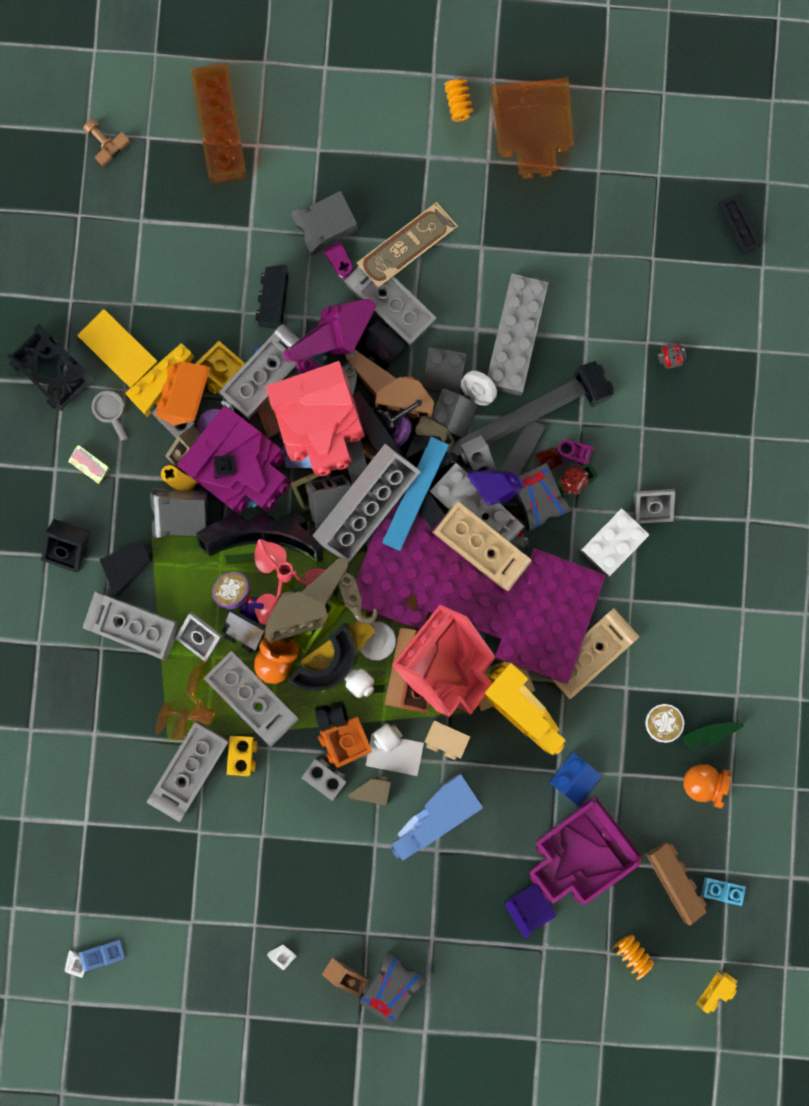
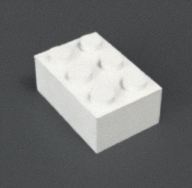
M621 508L580 552L608 578L649 534Z

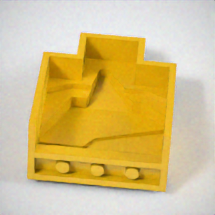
M500 661L487 676L492 684L484 692L486 694L484 699L523 734L530 737L546 753L554 755V753L558 754L565 745L563 743L566 741L557 733L559 731L558 726L546 708L524 686L528 678L512 663Z

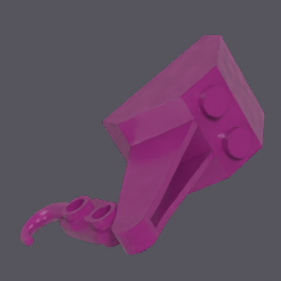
M367 298L327 306L321 312V318L318 322L319 326L284 351L283 357L285 361L295 362L298 371L305 373L323 367L310 358L311 356L324 352H329L332 355L352 354L377 304Z

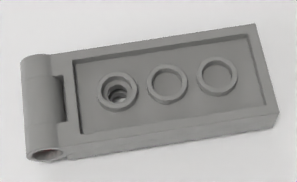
M358 266L344 280L345 285L359 299L369 298L377 304L374 313L409 347L436 322L437 318L394 276L380 287H377ZM383 291L386 295L380 296L379 293Z
M284 324L279 326L270 338L219 391L220 395L249 420L269 398L266 386L287 379L297 368L295 362L285 361L283 353L300 339ZM271 362H276L275 367L269 366V364Z
M454 463L429 491L449 510L455 502H460L507 541L511 542L525 526L500 503L488 506L466 476L468 473L457 463ZM488 513V519L483 520L482 514Z
M95 591L82 628L162 660H169L181 623Z
M233 651L228 653L203 678L270 747L299 720ZM257 703H261L263 705V708L261 710L256 709Z
M196 720L146 803L180 822L228 744L229 739ZM179 778H185L186 782L181 783Z

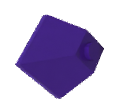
M485 469L470 472L466 475L488 506L510 501L523 488L519 477L510 471Z

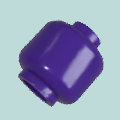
M249 596L246 602L240 606V613L255 622H259L255 608L263 609L264 604L256 603L259 597Z

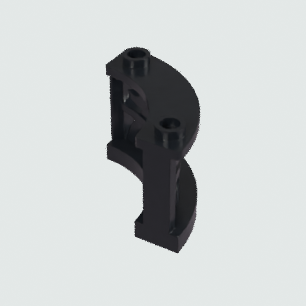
M38 324L34 328L36 332L12 355L9 353L7 357L11 360L9 364L16 371L20 369L48 398L46 402L53 409L57 407L62 412L64 407L88 384H92L95 380L72 356L67 358L70 354ZM47 348L51 349L48 355L41 353V350L45 352ZM30 351L33 352V356L27 354ZM60 355L61 358L58 360L56 367L59 378L40 376L38 370L39 357L53 359ZM24 357L28 359L26 363L20 362ZM63 366L69 367V370L67 372L64 371V373L67 376H63L61 368ZM31 367L32 375L26 370L27 368ZM81 379L73 388L70 387L69 383ZM39 383L49 385L48 390L46 391ZM61 385H65L69 392L59 401L54 396V391L59 390L62 394L63 389Z

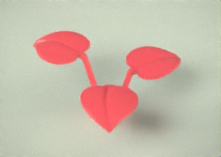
M259 539L254 553L255 564L261 572L266 574L276 569L279 579L276 597L273 594H264L256 601V603L264 604L263 609L255 608L259 623L261 625L267 624V620L280 598L283 582L291 581L294 576L307 587L325 569L313 568L308 570L305 574V581L296 571H293L292 565L286 562L287 554L283 547Z

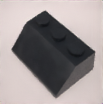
M287 265L265 267V273H261L260 284H263V290L259 291L258 302L261 305L260 310H256L255 317L259 327L277 329L283 324L289 279Z

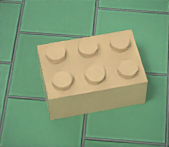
M433 721L424 742L427 743L426 748L438 752V749L445 751L444 756L456 760L457 757H462L470 736Z

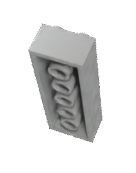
M511 274L487 375L495 384L497 391L522 396L549 282Z
M384 444L313 534V537L323 547L349 563L421 471L388 445Z

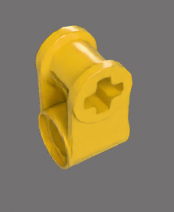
M172 465L165 466L161 471L162 479L176 491H193L198 484L193 478ZM173 470L174 478L169 477L166 479L167 475L165 472Z

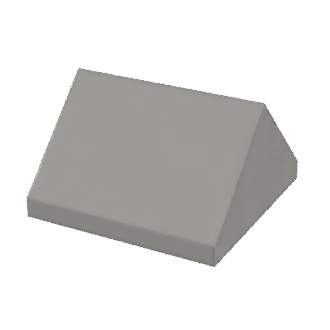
M675 489L636 491L633 494L635 521L638 524L674 521Z
M190 612L175 639L206 662L224 640V637Z

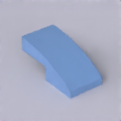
M120 940L79 952L84 972L125 959Z

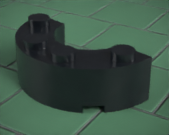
M347 623L342 624L329 637L334 647V658L327 668L315 669L304 664L288 681L303 690L324 691L335 687L347 678L355 666L358 653L356 637Z

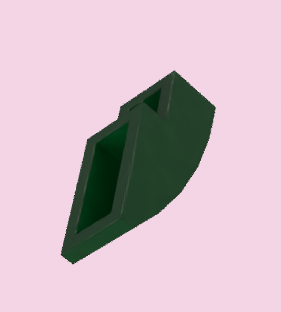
M734 722L710 724L693 729L681 735L680 738L688 750L693 749L704 741L708 746H713L744 727L743 723Z

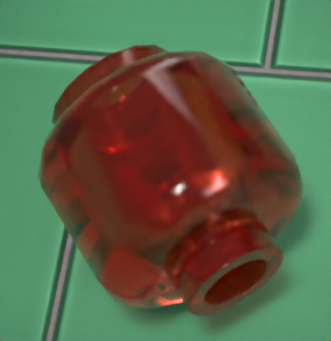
M579 466L569 467L560 479L563 485L561 489L569 495L572 493L579 495L589 483L588 473Z

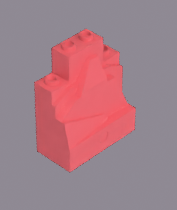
M339 361L266 386L287 454L292 462L302 461L308 456L316 476H325L330 471L342 470L353 464L347 443L358 442L361 438L365 437L347 375Z
M439 605L392 665L417 694L423 696L437 712L450 717L456 708L471 715L486 696L484 692L490 687L492 682L484 672L493 662L495 656L468 617Z

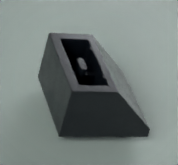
M379 320L366 331L355 350L387 372L408 344Z

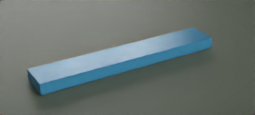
M433 437L430 438L417 466V469L421 472L406 490L383 539V544L401 551L447 452L448 444Z

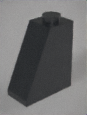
M140 542L99 559L113 595H120L152 562L150 556L153 553L149 545Z

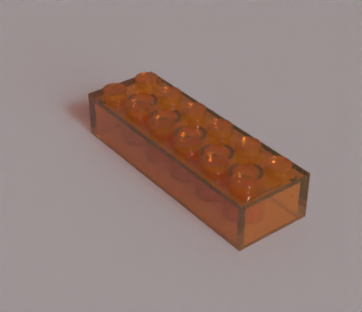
M228 63L190 69L210 184L248 178Z

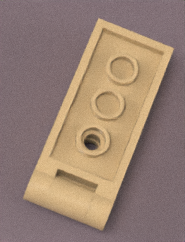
M458 501L455 502L432 532L507 592L532 562L528 556ZM489 550L493 551L492 557H489L487 554Z
M613 608L586 632L569 683L564 684L553 679L551 680L570 700L640 636ZM597 643L602 644V650L596 648Z

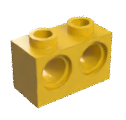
M229 737L227 775L251 776L252 772H255L256 761H253V753L257 752V741H254V737ZM243 740L248 743V749L245 752L240 751L238 748L239 742ZM239 760L246 762V770L239 771L237 769V762Z

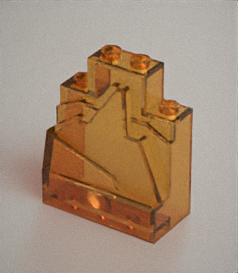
M568 76L553 80L503 85L492 84L490 86V98L497 155L502 154V158L513 157V153H516L518 176L523 175V179L534 178V174L541 173V177L553 176L552 172L557 171L555 149H558V152L569 151V147L574 146Z

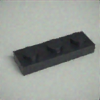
M737 195L719 202L718 205L742 254L760 247L761 243Z

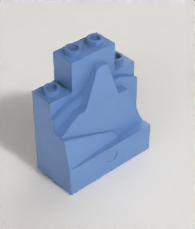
M460 773L439 785L441 789L398 832L399 837L392 842L393 847H391L397 859L401 857L402 860H405L483 809Z

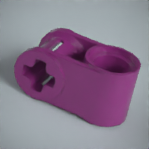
M340 241L323 250L329 263L341 279L345 280L354 271L352 263ZM345 266V268H347L348 271L345 272L344 270H342V267Z
M566 439L558 444L556 453L562 459L583 466L590 464L591 452L595 448L584 443ZM568 445L570 453H563L561 446Z

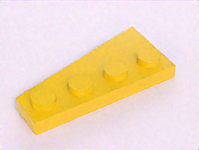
M181 343L125 394L148 418L151 414L150 409L154 404L157 405L161 399L162 387L166 383L168 368L171 364L180 361L190 363L194 355Z
M356 621L350 625L356 637L359 652L376 631L371 624L365 625ZM329 640L301 660L302 664H307L315 669L327 668L334 658L332 642Z

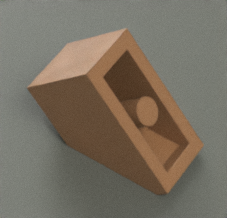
M334 958L331 959L322 973L333 985L357 997H360L370 981Z

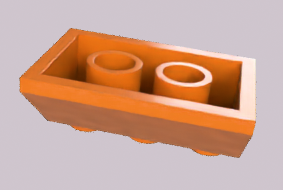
M183 361L171 364L167 370L168 376L166 383L162 387V396L156 406L157 412L155 416L173 426L194 421L210 367Z

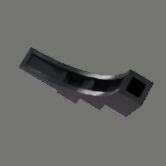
M234 511L196 533L198 546L209 557L236 546L257 544L258 540L262 539L295 549L309 556L317 563L324 559L323 546L306 529L307 522L305 518L298 515L295 511L277 521L265 511L247 521Z

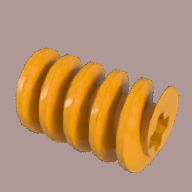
M454 79L444 84L446 86L445 92L448 93L447 99L449 100L448 106L452 114L451 119L455 122L469 119L471 117L469 114L474 112L473 108H468V106L472 105V101H466V99L471 97L470 94H465L469 87H463L468 82L466 79Z
M629 935L619 940L613 948H620L617 955L624 953L621 960H629L626 967L633 966L634 968L631 973L638 972L636 980H639L652 969L654 961L648 960L649 954H643L645 949L643 947L638 948L640 945L639 941H634L635 936Z

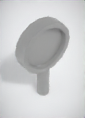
M106 390L100 392L92 401L91 408L93 414L103 423H112L121 442L127 440L128 437L119 421L125 409L122 398L113 391Z

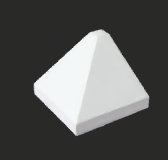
M281 945L267 954L270 960L282 970H285L297 957L285 945Z
M70 950L65 972L82 978L85 972L80 955Z

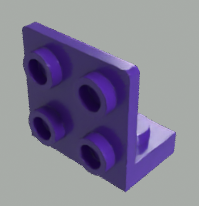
M535 884L503 902L524 938L531 935L530 932L556 917L549 902L542 895L540 887Z

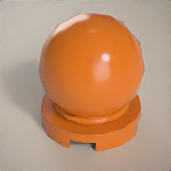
M264 636L260 642V651L255 657L254 669L257 677L265 683L278 684L285 681L290 675L299 647L292 639H289V641L281 639L268 643L266 636Z
M708 764L692 766L684 776V789L693 800L697 802L712 800L713 807L721 809L724 805V802H722L723 794L727 795L729 791L732 771L723 769L721 773H718L714 767Z

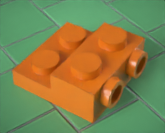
M358 716L348 719L347 726L337 728L333 725L332 729L320 730L321 736H318L322 747L326 746L328 753L325 754L327 761L330 765L333 764L337 768L372 752Z

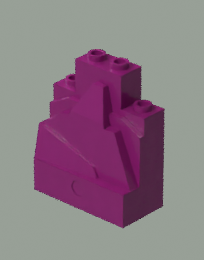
M226 405L222 407L177 464L182 471L238 515L248 507L250 500L268 513L270 509L276 506L280 496L288 491L291 481L286 476L276 470L277 466L283 463L287 454ZM234 455L236 475L215 479L214 457Z
M594 795L536 841V849L542 856L545 855L546 858L532 867L529 873L531 874L530 879L535 885H539L543 890L541 891L542 895L547 901L550 900L554 904L572 890L573 898L585 906L637 868L641 863L642 855Z

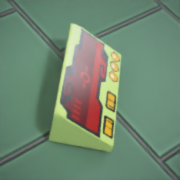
M79 445L68 461L98 484H100L110 470L108 466Z

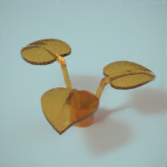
M201 662L192 670L186 687L188 696L199 706H194L191 714H188V709L186 708L181 713L169 711L170 703L165 702L158 714L155 733L159 734L162 732L169 715L179 716L172 731V739L174 740L187 738V719L210 725L214 711L205 708V703L200 702L193 695L201 669L206 662Z

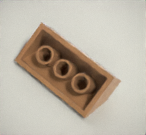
M400 628L393 663L418 633V630ZM392 665L384 705L428 714L430 704L408 685Z
M664 842L645 854L683 922L690 926L706 913L704 907L707 905L702 896H697L695 892L697 887L693 880H688L685 874L687 872L685 865L682 861L678 862L675 857L678 853L674 846Z

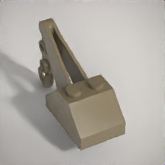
M338 558L302 592L293 593V591L282 594L267 620L264 633L268 643L324 627L328 616L325 606L337 586L345 606L354 614L358 622L366 625L375 621L377 618V610L375 608L370 618L362 616V598L355 578L346 571L348 562L345 559Z

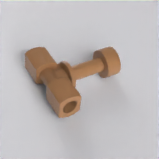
M91 119L84 125L83 130L88 135L93 134L102 143V150L94 158L102 167H105L113 159L111 156L118 149L122 151L131 142L123 132L114 139H107L98 129L99 124L97 121Z

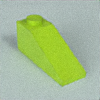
M332 594L325 606L328 614L325 626L295 635L292 640L303 652L307 653L337 621L346 607L345 604Z

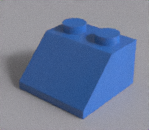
M571 752L548 783L579 806L602 775L577 754Z

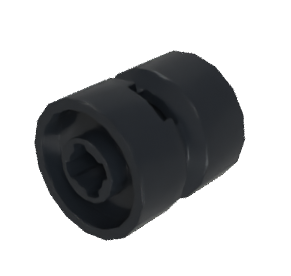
M344 701L333 702L331 706L324 704L315 707L316 720L321 731L332 729L333 725L337 728L348 725V714Z

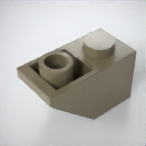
M421 416L419 423L416 425L415 431L417 435L440 436L442 441L449 445L447 452L450 453L455 441L449 429L425 416Z

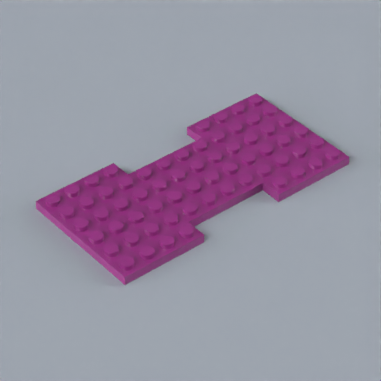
M399 499L375 529L357 577L356 584L362 598L361 609L373 613L375 608L377 615L420 630L424 625L427 614H433L437 607L442 605L468 617L477 631L500 639L495 653L496 659L568 684L606 575L533 548L529 557L532 562L507 592L432 532L437 525L430 528L420 512L416 516L401 551L383 544V539L402 499ZM487 553L489 557L493 556V553ZM410 594H416L417 611L415 612L412 611L404 600Z

